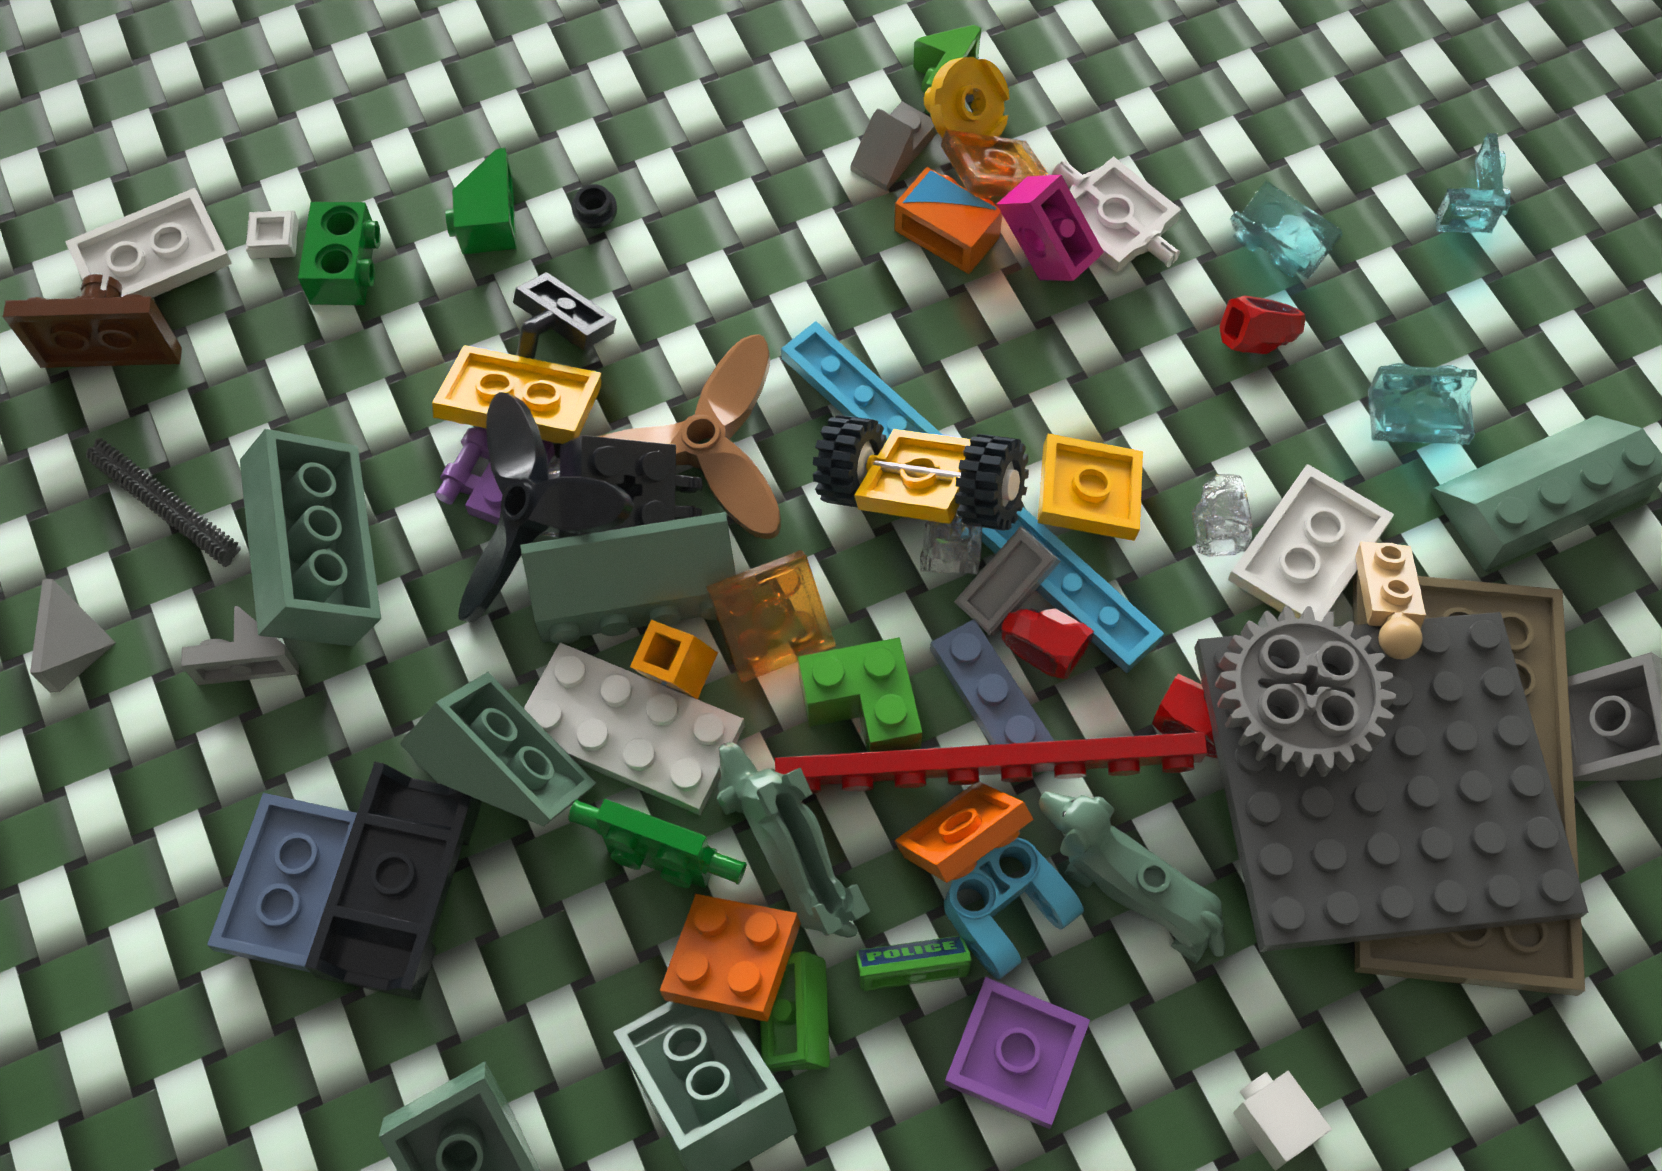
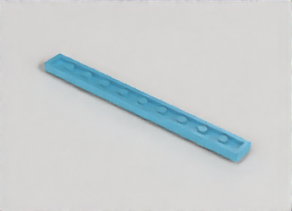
M817 321L781 348L782 359L844 416L877 420L878 424L883 426L882 434L886 435L887 439L893 429L944 436ZM1024 507L1021 512L1017 511L1018 519L1016 523H1011V528L1005 531L964 524L961 521L962 517H959L958 513L955 514V517L995 554L1020 526L1025 528L1061 562L1040 584L1036 591L1054 608L1091 628L1094 631L1091 642L1126 674L1162 641L1164 633L1049 529L1043 524L1037 523L1038 520Z

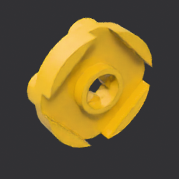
M963 57L950 60L939 69L933 79L932 86L924 94V106L931 115L934 127L951 148L967 149L988 146L999 138L1007 125L1009 115L1003 116L1005 109L1004 101L1010 100L1008 85L998 67L986 59L978 60L974 57ZM971 94L974 98L971 103L972 113L967 111L965 106V97Z

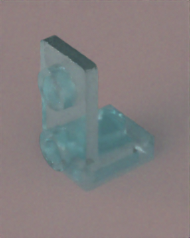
M1497 133L1486 134L1476 156L1475 167L1478 190L1473 188L1447 189L1435 216L1437 231L1492 233L1500 216L1507 214L1510 205V190L1508 187L1503 186L1502 178L1506 166V154L1504 151L1499 150Z

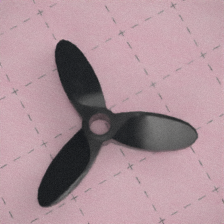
M506 392L497 393L487 411L486 431L491 471L503 496L497 529L477 562L461 599L458 618L469 623L476 621L483 615L503 588L522 555L520 545L532 543L536 537L549 527L570 533H595L611 529L622 524L633 510V501L622 488L613 484L587 477H557L549 479L547 453L535 419L523 400Z

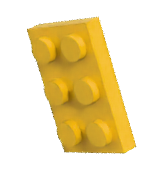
M464 345L432 402L433 418L486 428L487 411L492 399L497 393L506 392L525 402L535 419L542 440L564 444L579 437L601 389V372Z

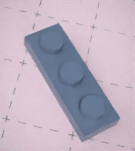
M975 619L931 642L930 651L991 745L1054 741Z

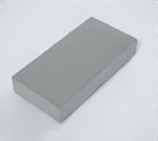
M1020 526L954 602L972 619H975L977 624L989 635L995 636L1002 628V623L1007 615L1011 612H1016L1061 561L1025 528Z

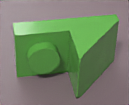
M970 25L920 37L915 40L913 67L915 70L925 74L921 86L922 92L925 93L932 86L933 79L939 69L950 60L963 57L979 58L980 27Z

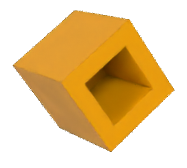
M651 620L630 667L654 682L698 699L718 652L694 635Z

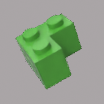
M900 637L798 656L799 682L809 727L860 718L867 752L921 749L922 729Z

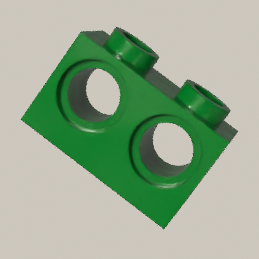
M310 202L298 280L310 305H365L367 287H373L375 282V267L372 253L373 249L379 248L381 240L378 221H372L366 202Z

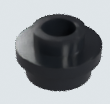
M598 184L582 187L578 190L572 201L571 208L574 219L578 224L586 228L604 227L611 223L617 214L615 197L605 187Z

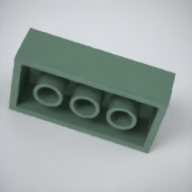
M264 429L240 458L258 636L354 646L381 620L358 446Z

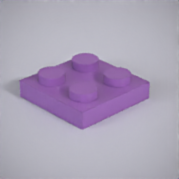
M985 977L944 1085L1050 1129L1090 1019Z

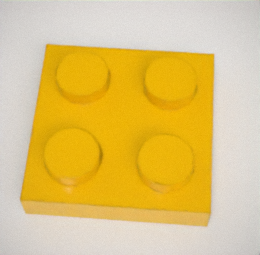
M1047 434L1043 445L1037 523L1135 541L1140 531L1143 451Z

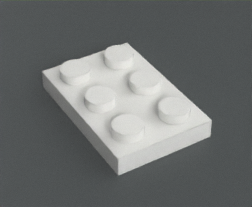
M196 188L65 241L82 280L88 275L101 274L103 277L100 289L106 290L107 280L110 276L121 283L123 288L121 297L136 294L153 298L232 264Z
M1307 464L1234 566L1228 581L1279 612H1282L1285 606H1289L1296 619L1300 618L1307 606H1311L1315 620L1322 621L1358 570L1355 555L1360 541L1376 543L1389 525L1394 514Z

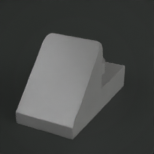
M903 101L891 114L877 108L871 117L851 162L850 170L888 191L938 133L931 117Z
M238 606L234 608V642L223 639H208L202 641L197 646L182 647L181 666L197 685L299 674V664L287 647L276 637L258 636L257 621Z

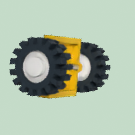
M843 415L831 417L828 420V426H823L821 430L823 440H817L815 446L819 450L818 457H813V465L817 466V471L813 473V482H818L815 490L817 495H821L820 499L823 502L856 507L858 510L951 524L955 514L958 513V516L962 517L961 521L964 524L1003 531L1009 530L1011 523H1016L1018 519L1017 511L1021 512L1024 504L1021 498L1022 495L1026 496L1027 492L1024 482L1029 477V469H1025V466L1029 461L1028 454H1024L1026 447L1019 439L977 434V437L973 436L971 439L898 429H893L887 439L886 435L882 434L883 426L878 424L877 420Z

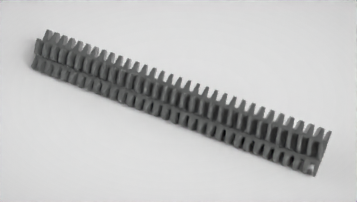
M103 438L96 439L94 446L87 448L86 458H89L88 462L95 465V468L104 472V475H108V478H112V481H115L125 491H129V494H133V497L141 501L142 504H145L146 507H149V510L158 514V517H162V520H165L167 524H171V527H175V530H179V533L183 534L184 537H188V540H192V543L196 544L197 547H201V550H205V553L209 554L210 557H214V560H218V563L222 564L223 567L231 565L232 559L241 550L240 546L237 547L239 542H234V538L229 539L230 535L225 536L226 532H221V528L216 529L217 525L212 526L213 522H208V518L203 519L204 515L199 516L200 512H195V508L191 509V505H187V502H182V498L178 499V495L170 492L169 488L165 489V485L161 486V482L153 479L152 475L148 476V472L144 473V469H140V466L132 463L131 459L127 460V456L123 457V453H119V450H115V447H111V444H107V441L103 440Z

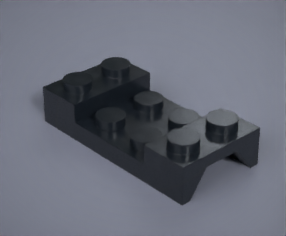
M374 762L305 968L316 978L420 1001L436 952V946L432 943L462 846H469L482 801L445 785L411 778L384 763Z

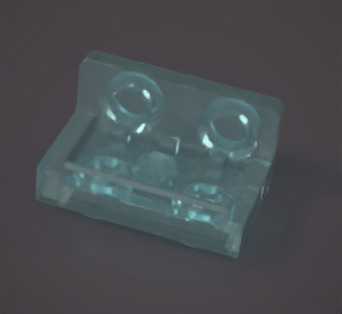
M1267 180L1240 214L1235 211L1230 217L1233 229L1236 231L1233 237L1253 252H1256L1259 247L1273 256L1271 263L1290 277H1294L1296 273H1299L1306 279H1309L1343 235L1340 228Z
M1404 363L1380 366L1368 389L1371 440L1470 444L1475 435L1470 393L1478 380L1477 370L1460 369L1453 365H1444L1437 368L1411 367Z

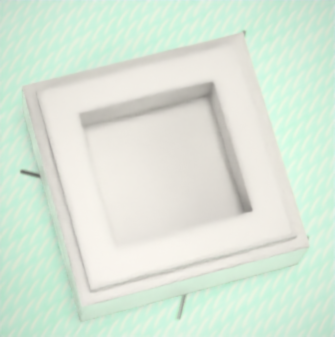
M295 210L249 212L246 252L250 259L296 257L299 219Z

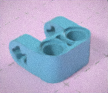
M1019 837L1004 847L994 848L977 861L973 871L962 878L953 880L944 900V909L948 919L964 939L968 948L996 979L1003 978L1021 963V957L1013 943L992 917L1025 892L1049 922L1060 930L1064 929L1084 912L1078 896L1059 872L1040 854L1035 846ZM1004 857L1017 858L1025 868V876L1021 878L1008 877L1002 872L999 860ZM963 889L976 890L984 900V908L979 911L966 910L960 905L957 893Z

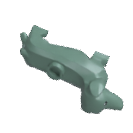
M733 742L723 743L719 747L721 779L718 782V804L726 815L734 812L745 814L752 832L786 896L791 911L797 913L800 926L806 929L821 931L825 936L830 934L847 938L856 936L858 929L849 921L859 919L869 913L870 909L857 884L845 889L834 875L816 816L802 802L812 792L801 767L785 775L775 772L774 769H765L758 772L754 764L737 744Z
M1049 791L1042 793L1039 800L1041 811L1057 829L1065 834L1060 852L1062 855L1069 857L1070 864L1065 871L1066 875L1087 888L1095 882L1100 890L1114 901L1163 925L1176 938L1171 947L1195 964L1200 960L1208 946L1213 955L1217 957L1223 956L1226 948L1223 933L1225 921L1222 918L1221 901L1215 894L1188 879L1160 857L1112 826L1110 818L1115 809L1103 797L1090 798L1081 795L1075 798Z

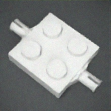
M1112 157L1099 169L1083 175L1069 165L1066 160H1062L1061 163L1055 166L1052 175L1063 176L1104 251L1099 259L1116 273L1119 272L1136 256L1148 251L1167 267H1170L1177 260L1180 251L1161 236L1179 220L1181 209L1118 159Z

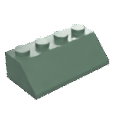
M1596 415L1433 488L1431 494L1486 572L1651 496L1662 482V453L1643 428Z
M726 512L520 545L534 620L542 643L569 644L577 641L581 636L600 633L606 636H618L627 633L631 628L648 626L651 620L670 627L678 624L681 620L697 617L715 620L726 617L731 612L741 610Z

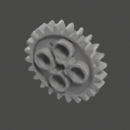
M1289 606L1283 608L1278 621L1269 611H1266L1260 618L1258 625L1249 620L1242 629L1241 636H1233L1227 647L1230 652L1224 653L1218 665L1225 672L1220 673L1215 682V687L1227 691L1217 703L1218 708L1234 710L1225 723L1226 728L1242 726L1245 732L1238 742L1240 746L1255 741L1259 745L1256 752V760H1262L1269 753L1276 755L1275 764L1277 771H1281L1288 761H1293L1300 777L1307 773L1312 763L1315 764L1321 777H1325L1332 770L1334 763L1344 772L1353 764L1354 757L1363 761L1372 751L1371 745L1377 746L1384 738L1386 733L1382 728H1386L1394 717V714L1385 708H1389L1394 702L1396 694L1383 689L1393 678V673L1377 671L1376 669L1385 655L1383 653L1368 655L1364 649L1369 644L1371 637L1367 635L1357 640L1350 636L1354 626L1352 621L1347 622L1340 629L1333 626L1334 613L1331 611L1325 615L1322 621L1315 620L1311 606L1305 608L1299 619H1296ZM1269 656L1281 658L1287 664L1288 669L1274 665ZM1323 663L1333 664L1338 668L1341 675L1330 673L1326 670ZM1268 705H1275L1283 709L1288 719H1281L1273 715L1268 709ZM1322 712L1333 713L1338 717L1342 726L1328 722Z

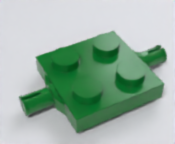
M605 798L600 809L580 802V800H575L568 815L569 822H575L596 830L597 834L602 835L608 852L612 853L610 857L615 862L634 870H640L641 866L645 865L661 871L660 877L681 888H690L691 883L706 888L712 874L739 885L746 870V862L717 853V849L711 848L708 845L706 836Z

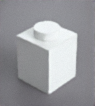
M1286 1071L1274 1081L1265 1072L1239 1091L1245 1101L1238 1106L1233 1114L1275 1171L1332 1130L1289 1071Z

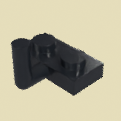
M547 272L515 289L513 303L532 315V318L522 324L516 356L535 359L539 335L550 329L582 350L614 334L617 318Z

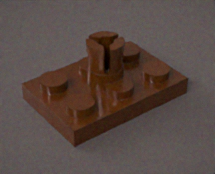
M92 274L84 277L81 285V296L72 299L31 297L27 300L5 301L3 318L40 368L180 364L182 347L153 298L136 294L121 297L123 289L121 283L110 276L107 280L106 290L100 289L103 275Z

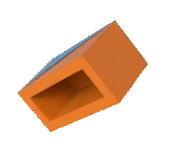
M929 167L922 171L895 202L894 231L967 274L972 272L1000 238L1002 213L990 199L977 196L960 186L950 176L941 175Z

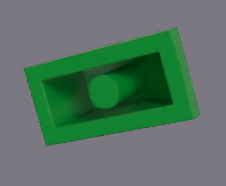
M498 148L452 190L453 209H446V225L449 237L457 236L462 254L517 249L513 175L506 148Z

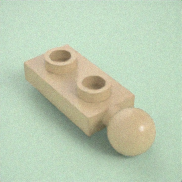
M1360 541L1355 558L1367 623L1370 626H1381L1378 640L1381 649L1386 655L1394 659L1410 658L1419 651L1422 645L1421 627L1426 616L1411 546Z

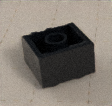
M581 435L560 445V477H587L601 480L622 488L633 501V510L630 516L622 524L604 531L702 516V509L695 506H675V491H680L681 493L702 491V478L676 475L675 444ZM559 530L558 539L591 533H570Z

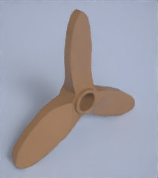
M750 335L741 339L725 354L706 381L695 414L688 417L685 421L665 426L627 429L598 436L675 444L676 465H691L701 469L714 498L737 524L755 537L772 539L778 536L781 528V515L776 498L768 482L750 457L729 440L750 416L766 382L771 359L768 344L762 335ZM706 438H710V439H711V440L708 441L707 443H704V444H696L697 442H699V441L702 440V439H706Z

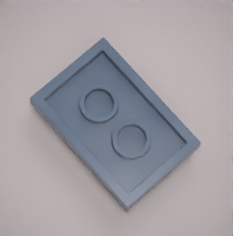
M263 793L207 945L213 951L310 972L305 968V964L357 813Z

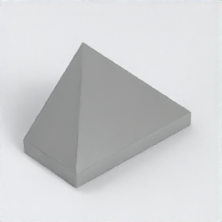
M53 579L42 580L30 674L50 693L60 692L116 642Z

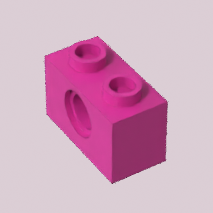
M1062 175L1027 176L997 203L999 210L1039 280L1074 281L1104 253Z

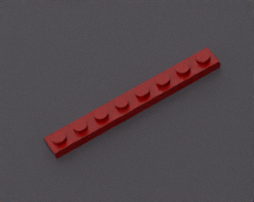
M1205 732L778 757L775 758V772L785 775L801 767L812 794L821 792V785L842 784L843 791H867L874 788L873 782L894 780L896 788H919L927 785V778L947 777L949 785H971L980 782L979 775L1001 774V781L1023 782L1032 780L1033 772L1054 771V777L1057 779H1075L1087 776L1086 769L1108 768V775L1128 776L1139 774L1140 766L1162 765V772L1180 773L1194 770V763H1200L1205 758L1207 747Z

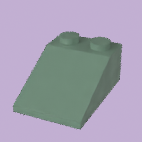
M489 672L437 701L400 742V745L412 756L415 764L427 772L437 783L543 827L571 806L575 800H578L590 791L596 784Z
M669 1001L613 1032L686 1171H731L797 1133L783 1090L735 1015Z
M486 1061L387 1115L382 1121L379 1139L397 1171H540L515 1115Z

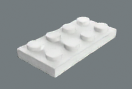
M559 643L524 707L576 763L700 816L721 775L719 747L727 742L736 744L745 727L744 718L563 643Z

